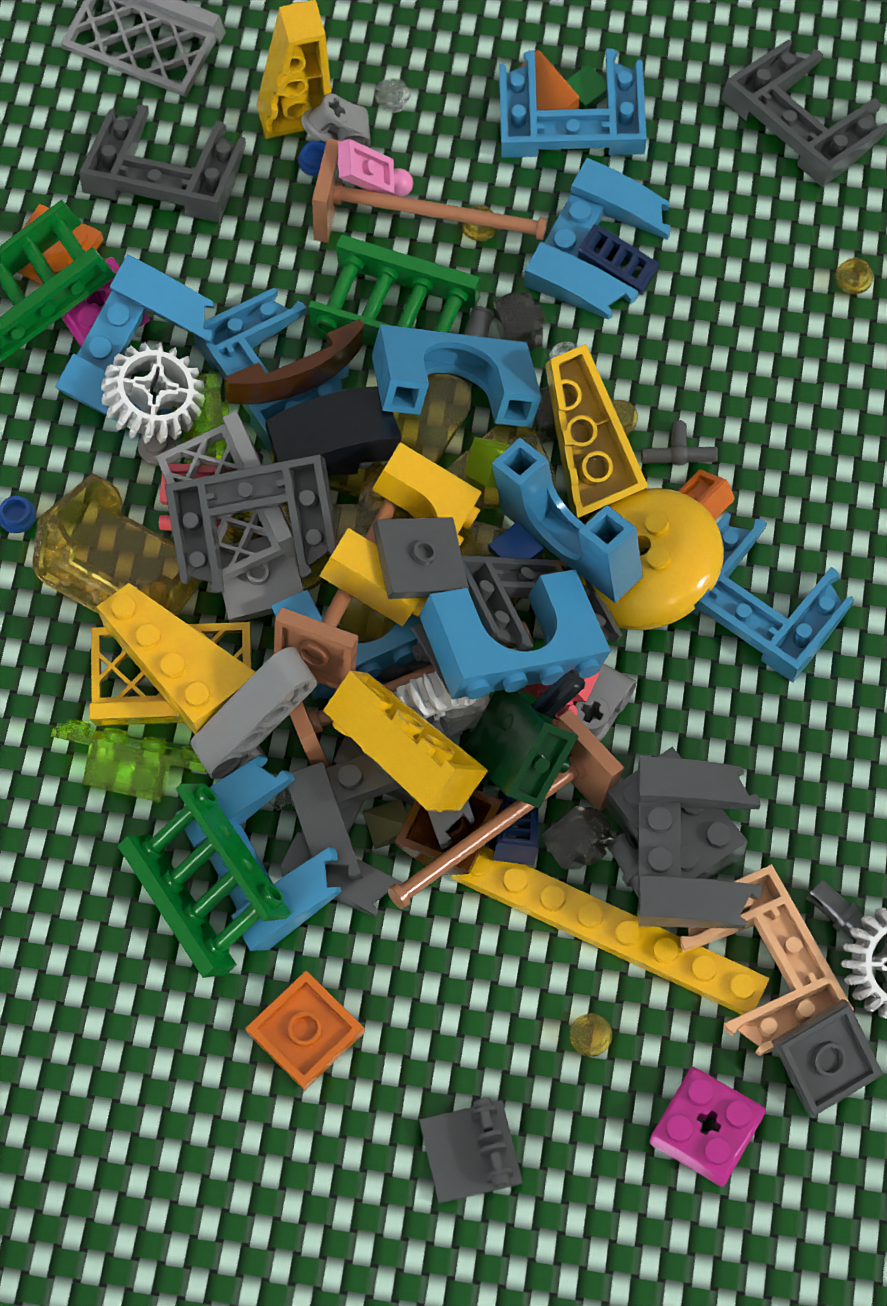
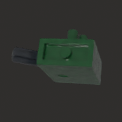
M570 670L557 680L540 698L533 692L523 688L515 692H506L505 690L494 692L464 751L488 770L487 776L506 796L540 808L558 773L568 771L570 760L567 757L579 736L556 714L584 689L585 680L580 677L577 671Z

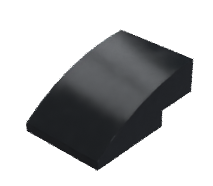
M378 386L362 387L323 395L288 408L267 419L265 423L276 463L320 454L325 458L328 476L358 474L360 463L389 461L402 440L393 412L382 411Z

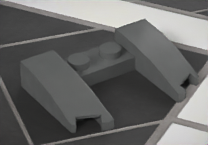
M787 40L728 78L721 100L745 121L753 116L760 120L800 155L797 166L821 187H824L860 159L887 134V123L879 127L877 126L872 114L879 112L881 105L874 97L827 129L785 93L821 62L823 53L813 49L811 55L804 59L788 53L792 41Z
M137 105L138 113L136 118L116 120L114 108L109 109L79 172L82 193L117 200L120 191L184 205L186 216L220 223L238 174L246 147V138L242 136L238 139L235 146L222 137L226 132V125L221 121H216L195 169L135 156L149 114L147 105Z
M320 454L165 484L181 583L188 584L190 578L194 577L211 582L210 591L225 593L216 517L288 504L301 578L311 575L313 570L310 565L328 551L332 555L337 547L325 458Z
M462 556L469 594L486 632L493 639L496 638L516 646L519 651H530L533 644L510 598L528 599V595L540 575L573 569L562 560ZM585 580L586 586L583 585L606 640L614 643L618 642L622 637V633L607 605L599 597L592 585Z
M439 720L430 723L443 733ZM367 754L328 768L325 767L322 761L291 772L295 780L288 785L312 858L326 848L334 847L337 851L338 860L328 862L325 865L349 866L348 876L350 879L358 880L363 878L341 809L400 789L402 786ZM468 800L460 811L443 810V812L427 810L441 850L447 848L452 843V839L446 831L460 817L464 816L470 824L475 821Z
M345 736L333 760V765L362 756L365 753L351 737ZM403 787L386 793V795L398 800L401 799L410 805H413L415 799ZM364 801L341 809L348 834ZM303 830L301 833L297 832L280 866L282 877L312 858ZM359 859L357 861L363 878L358 880L349 878V866L325 865L327 888L341 887V893L334 900L373 917L379 914L374 903L388 893L389 887L395 883L398 885L403 883Z
M639 757L638 926L745 928L747 920L740 915L749 897L756 901L759 900L762 894V885L681 877V808L760 809L758 795L749 796L739 776L744 774L742 767L691 759Z

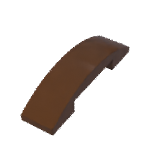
M359 319L327 333L325 349L267 374L260 363H256L226 376V400L229 404L241 405L270 403L297 396L321 385L345 368L362 348L363 322Z

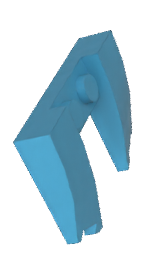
M606 49L607 109L537 110L535 50L523 53L526 65L509 73L504 63L499 64L501 158L537 157V149L609 148V155L645 154L646 119L643 61L638 59L633 70L615 63L617 51Z
M586 158L571 185V195L545 242H540L525 269V286L609 320L612 318V311L608 306L621 297L631 305L636 301L638 291L601 269L579 259L578 250L593 225L599 224L603 215L668 240L670 237V225L663 224L662 211L669 210V201L628 176Z
M129 254L126 255L110 285L112 291L78 354L75 355L73 353L55 386L60 392L107 416L106 413L110 407L102 405L101 400L105 393L101 389L103 379L106 378V368L110 364L114 365L113 360L118 353L122 355L125 353L147 311L210 344L213 340V331L204 329L205 307L214 308V302ZM155 397L152 399V404H154ZM132 403L137 409L141 410L138 405ZM172 407V409H161L159 411L166 415L174 412L175 409Z
M272 288L205 320L204 329L213 331V340L210 344L194 335V344L212 370L217 368L224 380L226 376L256 363H260L267 374L269 372L253 351V348L305 315L307 311L306 306L300 301H297L290 309L275 302L278 296V289ZM348 365L331 379L297 396L270 403L242 405L250 416L251 427L269 453L273 450L265 427L266 420L302 402L342 391L341 379L349 377Z
M726 513L717 523L724 546V559L720 576L712 591L707 590L703 597L694 604L695 609L692 613L696 616L701 611L763 653L762 662L794 683L853 605L854 599L850 596L843 602L840 600L831 585L839 579L840 575L836 569L830 567L788 619L729 579V576L766 529L767 523L763 520L755 519L752 530L729 526L731 514Z
M257 756L212 785L210 789L216 794L218 805L270 883L273 884L241 824L291 784L295 777L292 773L284 770L275 777L262 768L268 758ZM196 819L184 829L193 847H198L207 838ZM334 847L326 848L273 884L283 894L284 903L291 912V915L287 919L263 921L260 918L242 935L250 951L271 949L341 893V887L327 888L325 864L338 860L337 851ZM216 852L210 858V861L221 879L229 869ZM239 885L229 893L238 910L231 916L233 920L251 904Z

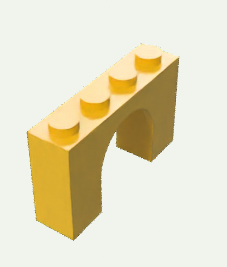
M401 442L372 488L373 491L403 508L415 518L453 517L459 546L464 540L462 536L458 535L460 529L464 527L468 530L480 512V509L474 506L482 493L480 490ZM350 528L346 530L319 575L401 626L406 623L411 614L419 617L428 599H388L377 545Z

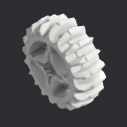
M144 342L140 345L139 352L130 346L126 349L125 356L118 353L114 357V365L110 364V366H107L105 371L106 378L103 379L101 389L105 392L101 399L102 405L110 406L106 413L108 418H119L116 424L117 430L123 429L126 426L130 428V439L134 438L137 433L143 434V440L146 444L150 442L153 435L162 444L166 441L167 434L176 440L180 437L181 430L188 432L193 426V421L198 420L201 414L199 407H202L205 401V395L201 394L204 388V381L196 379L199 374L198 367L187 368L190 361L189 356L183 357L180 360L176 357V347L171 349L169 353L163 352L161 342L156 344L154 350H150L147 343ZM150 371L144 377L134 376V379H128L129 376L137 372ZM152 382L154 383L153 391L157 393L154 404H152L153 395L149 393ZM132 403L138 405L141 410L137 409ZM172 406L179 407V409L170 414L156 415L157 411L161 409H172Z
M436 671L430 674L424 673L422 677L417 679H410L408 684L399 686L397 691L393 692L394 695L429 723L439 720L444 735L449 739L457 734H463V731L466 729L474 728L490 701V692L478 699H469L468 697L452 699Z
M878 908L875 910V919L871 916L861 918L865 931L859 928H852L850 930L851 935L857 940L856 944L845 943L843 947L847 952H852V960H843L841 964L843 967L853 970V973L848 975L844 981L848 985L858 984L852 994L854 999H865L864 1008L867 1011L873 1012L878 1009L879 1017L887 1019V993L879 987L872 970L881 971L885 976L887 986V965H884L887 962V937H885V945L882 952L872 956L878 941L887 933V910L885 908Z

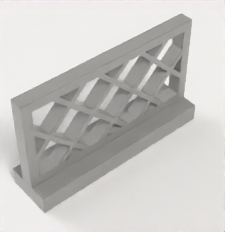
M84 0L61 45L67 51L187 97L214 44H220L226 32L220 15L182 0H102L110 3L113 11L93 18L91 10L97 0ZM131 13L141 15L142 24L126 30L123 29L121 17ZM116 19L120 32L100 38L97 26ZM162 25L172 28L173 36L157 42L154 41L151 29ZM93 28L96 41L85 45L75 42L79 33ZM147 31L151 44L131 51L127 38ZM193 37L204 40L199 50L185 54L182 41ZM123 40L127 53L116 57L106 54L104 47ZM178 44L182 56L162 63L158 50ZM153 52L155 53L159 65L145 70L137 67L135 59ZM184 64L186 65L188 72L181 84L168 79L165 71Z
M237 411L222 417L225 424L156 456L167 484L194 479L201 463L217 467L214 475L224 473L225 470L237 471L263 466ZM224 438L227 447L221 460L205 455L210 444ZM182 457L193 460L186 476L172 473L169 464ZM231 457L233 458L235 464L229 463ZM281 505L254 510L249 523L232 518L233 514L216 517V521L220 522L217 529L220 550L234 554L230 565L222 569L223 582L285 554L287 559L296 556L293 532ZM259 519L263 527L257 526ZM228 525L245 530L238 547L221 543ZM253 533L268 537L271 544L270 547L258 553L246 550Z

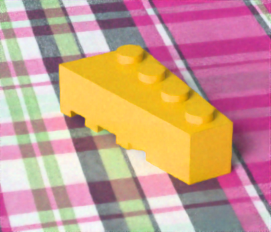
M316 0L295 2L291 5L279 7L256 104L265 139L305 131L301 120L303 113L308 109L318 107L323 97L331 93L326 34Z
M584 344L550 359L545 364L569 509L579 518L647 488L648 484L587 345Z
M130 583L96 606L105 628L195 735L256 673Z
M349 671L323 710L333 720L332 726L337 731L347 737H351L365 754L374 759L426 810H436L439 812H443V810L460 811L488 771L366 672Z

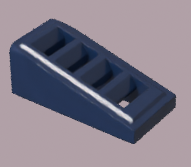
M596 224L593 225L578 250L579 259L627 284L641 295L645 292L660 263ZM597 247L601 249L598 254L595 252ZM610 253L615 255L611 262L607 260ZM624 260L629 261L624 270L619 268ZM636 267H642L643 269L638 278L633 277L632 274Z
M501 790L498 791V798L504 801L501 811L509 806L507 803L512 804L517 800L506 796ZM535 807L525 814L528 818H520L512 824L526 826L528 829L508 827L495 836L494 861L534 865L538 849L539 808ZM506 835L527 837V839L506 837Z

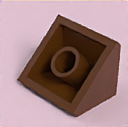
M475 789L468 799L475 821L470 824L464 816L460 817L446 831L451 837L452 843L447 848L441 850L428 811L415 800L394 843L404 852L427 866L499 814L504 801ZM482 847L443 875L470 874Z

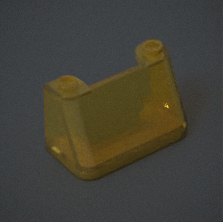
M94 473L90 474L38 518L32 560L35 574L46 585L98 614L96 606L130 583L178 617L203 581L191 577L188 584L181 583L174 542L121 514L122 498L119 490L115 485Z

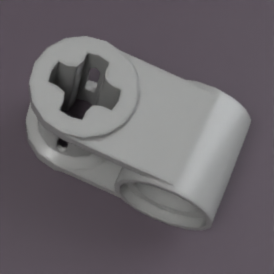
M330 93L323 97L318 107L308 109L302 115L301 120L305 131L316 140L327 142V138L340 141L351 139L366 147H370L368 112L362 106L350 103L338 95Z
M604 663L601 666L602 669L587 702H577L575 705L578 711L577 717L599 741L606 736L618 714L626 707L637 684V681ZM592 716L597 718V719H592L590 723L584 721V720H588V721H589V720L592 718Z

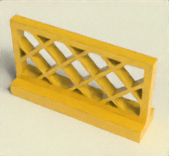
M250 622L188 624L205 637H207L205 634H216L211 639L215 644L226 633H242V647L234 657L239 660L243 656V663L252 669ZM105 627L91 628L92 703H89L90 720L95 726L185 723L160 692L157 696H146L136 687L146 677L142 671L131 682L117 669L128 656L125 650L112 663L101 654V638L113 636ZM101 660L108 666L102 673ZM112 672L117 674L128 685L117 697L101 698V683ZM133 690L139 695L127 697Z

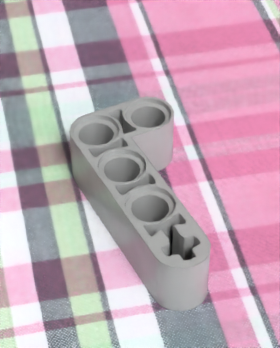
M295 647L282 649L271 656L191 739L190 745L212 779L224 778L257 756L266 757L259 744L317 686L316 678Z

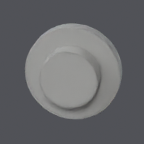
M168 434L166 441L162 444L153 435L150 442L146 444L143 440V435L138 441L140 457L145 462L155 466H159L156 459L157 455L176 447L175 440Z

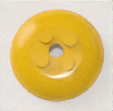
M646 488L609 504L610 508L636 527L639 552H643L644 548L649 550L640 556L643 577L616 603L592 585L598 596L609 608L618 627L628 630L654 629L671 624L691 613L695 609L694 604L703 597L707 590L712 591L720 576L723 565V540L716 521L710 512L690 496L663 488ZM602 508L597 509L584 524L591 520ZM578 574L581 583L586 586L585 579Z

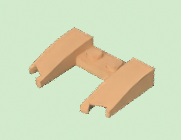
M772 864L734 882L762 885V894L759 900L756 901L749 897L740 916L747 920L744 929L755 925L792 992L730 1020L723 1026L731 1036L738 1031L759 1046L755 1052L759 1056L775 1050L772 1040L842 999L849 1002ZM688 927V936H681L680 947L684 953L744 929Z

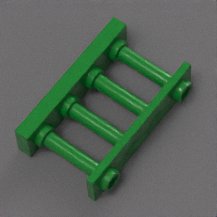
M62 199L0 246V285L14 305V307L0 316V363L116 276L111 266L94 247L87 252L84 251L72 232L82 222ZM60 240L73 262L55 274L42 253ZM31 263L44 284L26 297L13 275Z
M341 234L336 245L338 266L342 267L343 270L327 305L311 300L309 313L311 326L326 334L361 319L364 324L363 342L375 345L380 324L389 325L376 321V318L390 286L397 284L412 289L396 325L397 327L412 328L425 296L432 295L447 300L434 331L449 333L460 306L471 308L477 306L480 299V277ZM360 273L377 278L361 316L341 310L356 275Z
M204 783L180 784L176 791L186 805L154 837L152 835H130L118 845V848L202 978L227 975L237 965L229 953V947L260 918L263 921L287 919L291 912L284 903V896L281 891L270 883L218 805L216 794ZM196 819L207 838L174 869L165 856V848ZM217 852L229 871L198 901H195L186 888V881ZM239 885L251 904L217 935L207 920V914Z

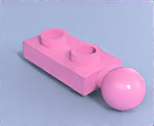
M351 139L338 142L337 168L340 179L373 192L402 197L411 192L413 188L411 174L405 169H394V159Z

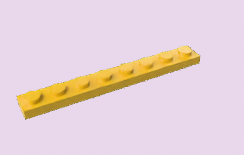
M484 845L470 874L451 875V879L741 1015L757 1008L770 979L701 946L683 953L680 947V936L660 927L638 926L637 916L525 864L494 861V850Z

